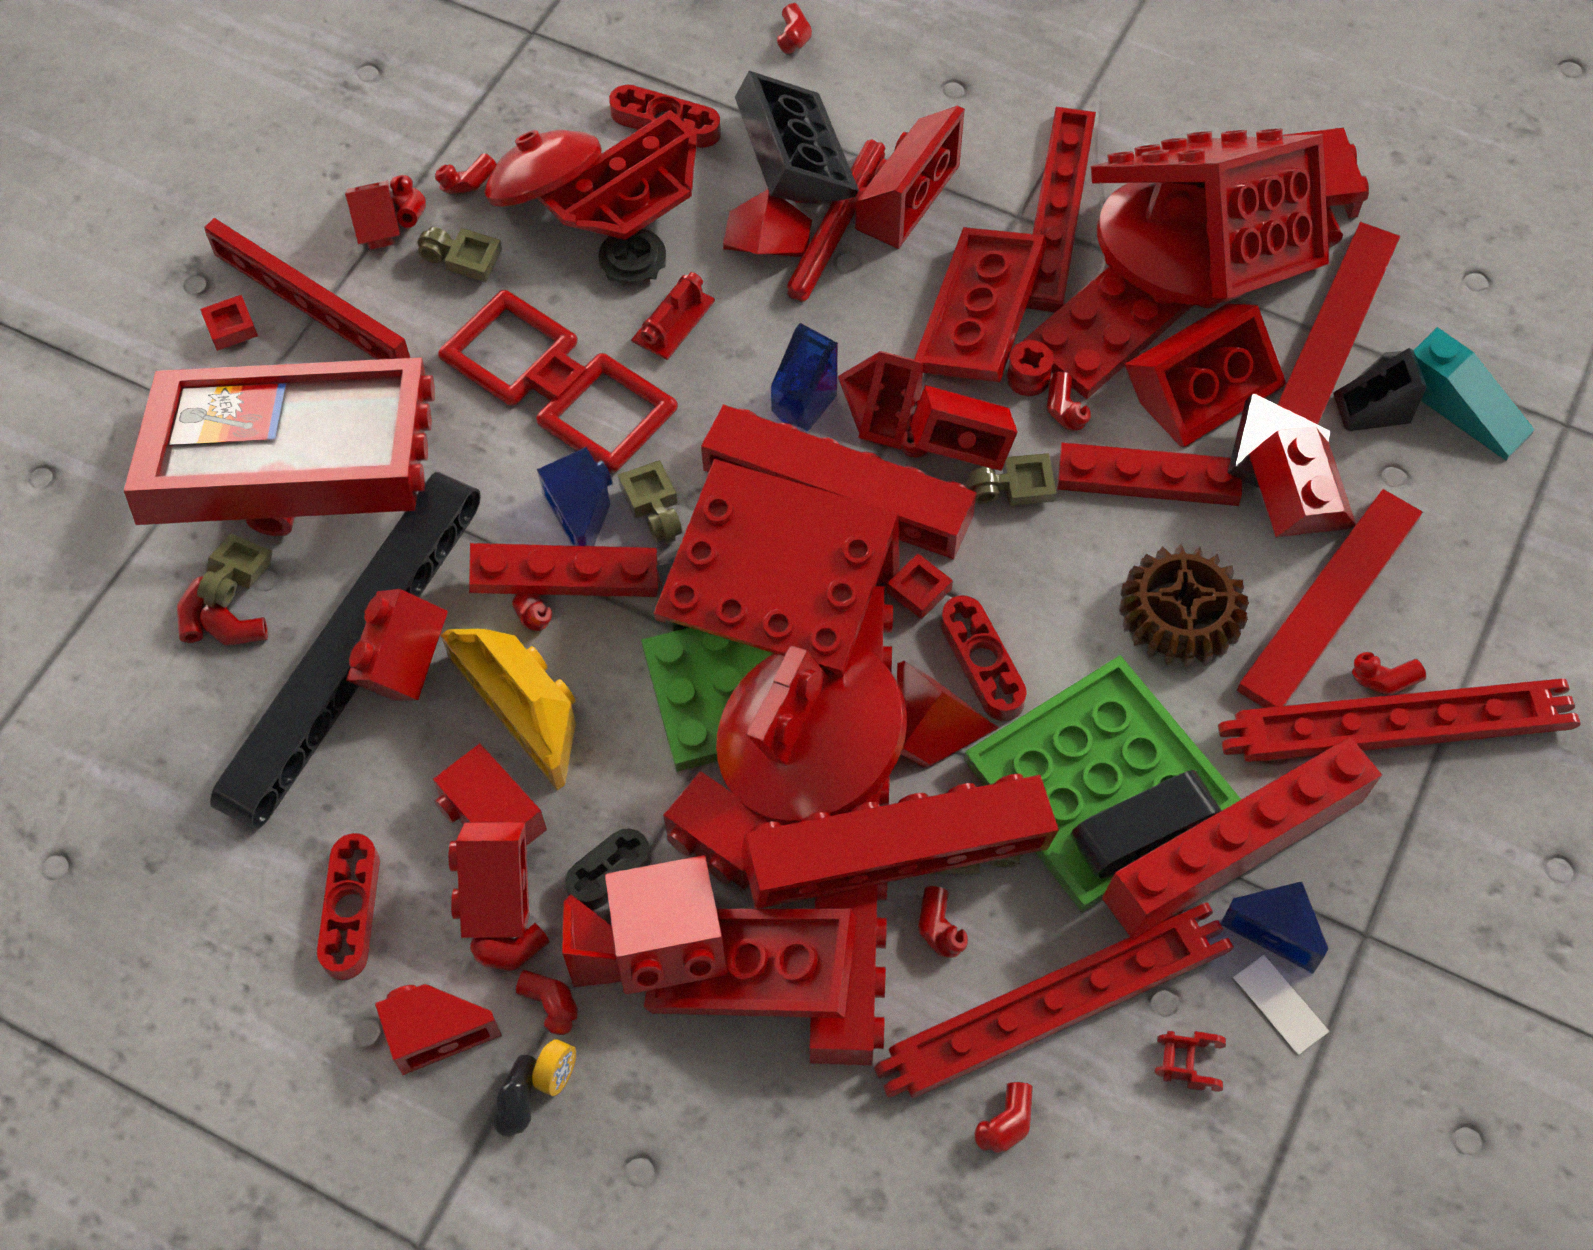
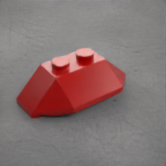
M669 110L601 153L595 163L581 175L560 188L538 197V200L565 226L626 240L692 197L697 133L672 110Z

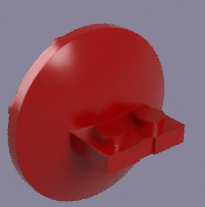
M1205 182L1127 183L1107 198L1097 223L1098 243L1105 256L1106 264L1115 269L1128 282L1151 294L1152 298L1161 304L1176 302L1199 305L1203 308H1214L1217 304L1231 301L1243 295L1241 294L1230 299H1213L1212 282L1209 276L1211 265L1209 238L1206 232L1207 206Z
M854 644L843 677L833 675V671L821 668L807 650L790 646L785 656L773 653L757 664L740 681L723 710L718 726L716 743L717 760L722 777L729 790L739 797L741 803L756 814L770 821L779 822L781 825L800 822L804 817L817 812H828L830 816L848 813L852 808L866 802L882 788L899 759L907 729V711L903 693L897 680L886 665L873 653Z

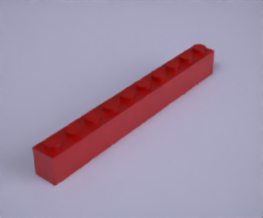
M875 586L855 644L877 656L892 673V646H883V633H892L893 605L884 604V586ZM890 777L886 779L882 788L864 803L876 802L879 806L888 805ZM888 882L815 897V909H851L857 915L845 1018L811 1017L810 1064L872 1066L874 1049H884L885 1017H874L875 998H885L886 967L876 966V948L886 949L887 918L877 917V900H887Z

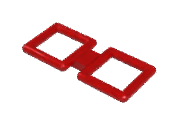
M508 290L499 291L438 351V356L443 362L507 405L514 406L518 404L532 389L550 400L537 414V424L609 473L619 471L678 408L675 398L605 353L597 354L585 367L567 356L578 343L576 334ZM505 310H508L555 341L511 386L461 353ZM603 373L655 406L612 452H609L559 418Z

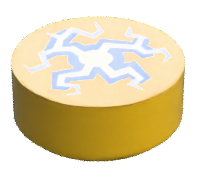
M558 1039L550 1041L543 1048L536 1061L532 1075L534 1088L551 1096L558 1095L572 1074L576 1061V1048Z

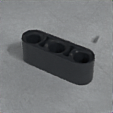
M1190 770L1087 818L1078 824L1070 835L1096 879L1101 880L1113 876L1118 870L1222 810L1197 771Z

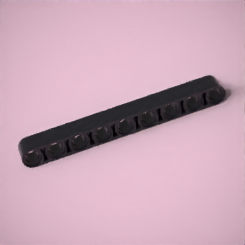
M435 472L429 477L425 483L424 491L417 494L415 511H405L217 780L210 797L212 808L254 829L262 827L269 820L359 687L346 681L350 670L349 657L351 651L360 641L366 624L364 616L367 605L375 597L377 591L402 589L420 598L477 513L481 500L479 489L440 472Z

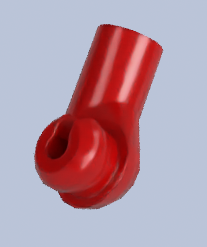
M796 3L788 4L782 10V17L787 26L784 28L785 32L777 37V44L785 54H792L796 48L801 49L812 36L811 26Z
M396 176L390 181V188L392 189L393 203L400 209L397 213V220L401 226L411 228L416 225L426 208V200L418 189L413 188V181L409 176Z
M1055 372L1050 378L1047 411L1066 430H1081L1090 421L1091 411L1087 405L1081 408V402H1073L1070 399L1072 376L1065 372Z
M203 576L192 580L177 604L179 639L185 643H195L203 639L200 613L205 604L204 599L197 596L198 587Z
M515 594L512 606L521 624L532 631L545 629L552 619V610L550 607L546 608L540 598L541 595Z
M205 605L201 610L200 621L203 628L223 645L230 646L268 640V627L264 617L239 620L227 607L224 608L220 605H216L214 608Z
M927 886L924 888L918 923L919 934L938 955L947 958L957 957L968 945L967 933L964 929L957 931V927L945 918L949 891L938 886Z
M533 923L525 930L523 937H516L515 939L472 938L470 950L475 960L484 967L513 971L549 944L550 940L544 931L536 923Z
M524 969L516 985V994L542 1002L544 1010L548 1014L544 1021L547 1031L557 1035L568 1034L573 1026L572 1021L578 1017V1007L569 987L562 981Z
M1023 1082L1007 1083L1005 1111L992 1118L990 1122H980L975 1128V1142L981 1150H993L995 1153L1006 1152L1026 1138L1031 1123L1032 1085Z

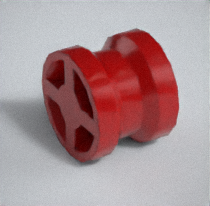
M1034 340L1022 341L1013 347L1009 357L1007 382L1014 392L1030 397L1039 395L1048 388L1054 360L1049 347Z

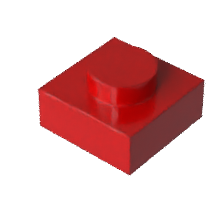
M242 295L200 309L217 351L258 336Z
M917 553L887 582L886 592L922 620L952 590L953 580Z

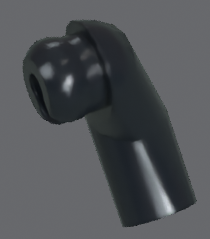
M530 1055L518 1056L497 1095L498 1111L494 1115L493 1124L496 1131L505 1137L522 1133L531 1121L532 1075L537 1059Z

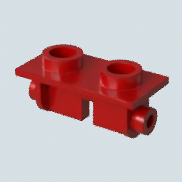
M694 272L682 275L678 283L652 315L643 322L642 327L631 341L668 360L715 302V298L702 292V278Z

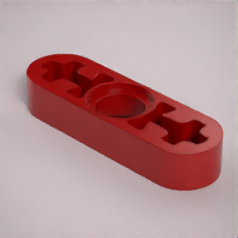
M629 84L616 87L609 95L611 117L620 125L639 130L655 120V115L659 112L672 110L697 133L698 148L713 146L721 137L720 116L711 107Z
M961 595L949 599L942 610L941 629L987 715L995 720L1010 721L1015 719L1024 709L1027 695L1026 686L979 601L970 596ZM961 613L964 618L971 617L970 632L973 636L967 639L968 631L961 621L954 622L955 614ZM984 648L993 652L997 660L991 666L980 667L971 661L970 654L976 649ZM999 675L998 684L1005 695L1013 693L1012 702L1006 704L1002 698L995 700L997 686L994 679Z
M351 833L339 838L334 843L329 858L317 945V958L326 973L337 980H348L356 977L363 971L368 961L380 857L373 842L367 836L359 833ZM354 850H361L364 858H366L360 859L356 863L355 875L359 882L351 880V869L345 860L353 857ZM355 894L362 898V907L354 916L340 917L336 914V905L342 897ZM339 930L347 932L346 941L354 955L345 956L343 964H338L331 955L332 953L340 952L342 948L343 937Z

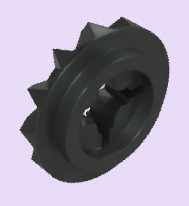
M641 229L626 240L608 236L599 249L600 268L605 271L608 280L617 279L623 287L628 282H636L641 287L645 279L651 278L656 280L659 270L666 267V248L663 241L656 234L646 229ZM629 249L639 261L637 265L631 264L627 259Z

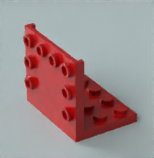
M1275 128L1257 131L1256 137H1247V130H1233L1222 132L1221 138H1212V131L1193 132L1187 134V139L1172 138L1162 140L1161 147L1159 144L1135 147V155L1133 151L1111 153L1107 155L1108 162L1090 166L1092 184L1205 182L1207 206L1206 232L1209 238L1211 265L1209 276L1212 282L1213 299H1230L1329 264L1323 134L1283 136V129Z
M714 459L654 610L655 619L663 623L667 620L781 656L786 655L790 646L804 649L810 653L821 668L831 670L833 675L843 677L875 585H879L882 582L887 583L899 572L898 512Z

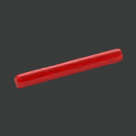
M873 139L867 140L850 170L858 189L863 186L867 188L874 178L877 166L884 159L886 148L882 142H876ZM855 197L833 201L787 284V295L791 299L804 302L809 298L855 213V210H853Z

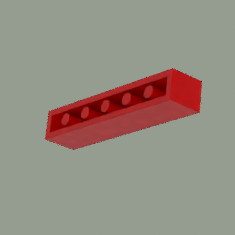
M723 404L701 445L703 471L709 472L713 460L716 459L896 511L899 517L900 541L953 560L974 516L976 492L967 489L958 482H946L926 475L915 467H903L885 461L874 453L860 452L842 446L831 438H819L799 431L791 424L767 420L757 416L748 409H736Z
M1348 737L1118 870L1111 879L1102 900L1131 939H1134L1363 803L1382 777V773L1355 741Z
M1010 774L998 779L994 784L976 787L973 783H964L949 789L944 794L929 797L926 793L910 794L894 804L879 806L876 802H868L852 808L848 813L830 816L828 812H817L804 817L800 822L782 826L779 822L762 823L755 826L751 832L745 833L741 854L755 909L1047 850L1059 829L1041 775L1024 778L1022 774Z

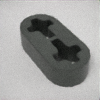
M628 828L620 829L606 838L568 870L565 878L568 896L570 894L591 910H597L607 904L609 901L605 874L650 865L651 853L646 837L638 830ZM625 846L628 850H632L637 847V859L633 862L628 858H623L619 861V848ZM584 877L590 881L597 879L598 891L592 893L590 890L585 889L580 892V879Z

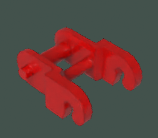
M1167 1031V1034L1157 1036V1042L1164 1045L1163 1066L1155 1068L1156 1075L1164 1077L1163 1080L1166 1082H1171V1079L1188 1081L1187 1088L1203 1091L1206 1087H1211V1090L1215 1092L1223 1090L1222 1080L1197 1074V1071L1194 1070V1057L1196 1046L1205 1048L1210 1043H1214L1215 1048H1225V1037L1195 1031L1192 1037L1178 1036L1173 1031ZM1175 1048L1187 1049L1186 1069L1174 1067Z

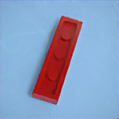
M1061 442L1057 490L1239 506L1242 498V480L1227 473L1231 460L1230 457Z
M470 543L469 593L656 597L658 591L657 548Z

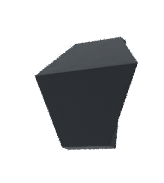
M1408 348L1404 351L1385 352L1360 376L1336 390L1333 394L1345 429L1357 431L1410 424L1427 385L1414 350Z

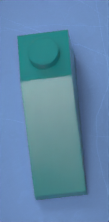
M1438 327L1414 349L1427 385L1421 401L1505 461L1533 434L1535 430L1472 350Z

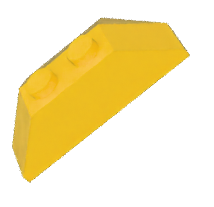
M448 629L440 636L449 659L555 789L559 790L565 786L576 727L572 705L576 703V700L567 685L561 679L553 682L545 672L548 670V667L540 653L533 646L526 649L515 635L488 629Z

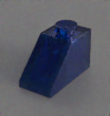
M799 323L795 328L771 384V410L782 422L791 425L795 424L808 432L836 398L838 376L837 342L802 323Z
M587 447L537 469L542 494L572 546H594L610 508L608 487L613 485L610 473L602 460L595 462Z

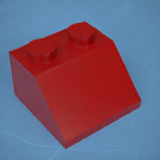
M1316 426L1277 430L1249 453L1276 538L1352 529L1356 526L1329 442Z

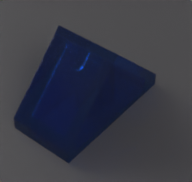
M1302 881L1233 898L1220 923L1225 928L1314 974L1329 949Z

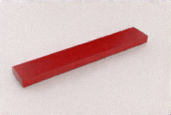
M1057 106L1055 108L1032 233L1045 235L1047 248L1026 306L1028 309L1056 312L1064 304L1096 112Z
M213 218L204 226L206 236L215 256L377 360L411 358L406 341L400 335L216 218Z
M1363 222L1359 223L1280 397L1278 406L1317 425L1319 424L1393 256L1400 235Z
M1382 489L1243 677L1236 691L1263 708L1285 706L1415 527L1423 511Z

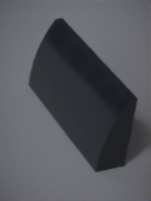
M748 71L735 95V99L770 195L802 202H829L855 197L859 189L820 94Z

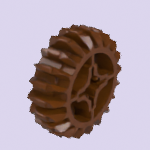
M1180 544L1175 549L1174 554H1171L1162 546L1157 551L1155 558L1146 554L1141 559L1139 566L1134 565L1128 573L1126 583L1122 585L1119 612L1121 616L1125 617L1123 621L1124 632H1134L1132 639L1134 646L1149 645L1147 649L1149 658L1158 652L1164 654L1166 666L1173 662L1174 657L1181 658L1185 668L1192 665L1194 657L1204 666L1211 661L1213 654L1222 658L1227 653L1229 645L1234 646L1239 641L1241 629L1245 628L1248 620L1246 610L1249 601L1248 596L1242 594L1244 590L1243 580L1232 579L1234 575L1233 565L1222 568L1218 566L1220 562L1218 554L1210 559L1202 557L1201 547H1198L1193 554H1187L1182 544ZM1174 583L1171 587L1159 588L1158 592H1151L1161 585ZM1209 619H1218L1210 626L1194 630V626L1197 624L1208 623Z

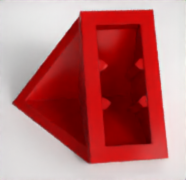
M767 189L729 211L723 250L802 257L809 245L812 219L785 199L771 196Z
M879 351L838 376L859 432L858 438L902 449L901 437L905 431H909L910 422L916 409V402L921 397L924 362Z
M906 661L897 663V682L903 693L907 711L906 737L901 751V755L923 768L928 767L1000 728L929 675Z
M570 894L564 901L562 954L573 986L582 987L621 982L612 926Z

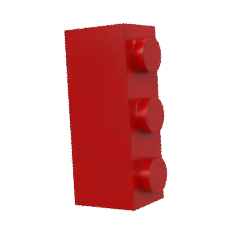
M957 105L919 118L909 132H903L900 135L892 155L888 160L883 159L879 163L873 180L867 188L861 187L855 196L853 210L856 211V230L894 248L899 249L960 166L964 108Z
M1226 303L1125 364L1140 404L1173 440L1182 447L1189 445L1241 413L1245 400L1252 394L1265 398L1287 384L1259 306L1250 304Z

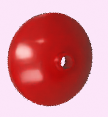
M537 130L529 131L519 136L515 140L516 146L499 160L487 180L485 195L491 205L498 207L517 205L541 197L560 188L585 172L599 158L602 147L595 136L585 132L552 130L539 134Z

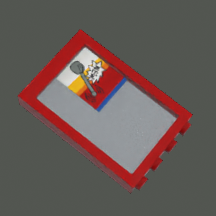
M422 357L155 371L124 487V494L136 525L415 511L417 492H422L425 489V475L421 461L428 460V440L424 431H431L432 428L431 408L428 402H434L435 400L433 375L425 374Z

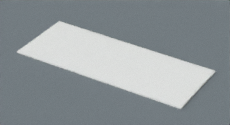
M1262 955L1233 977L1298 1055L1330 1032L1265 955Z

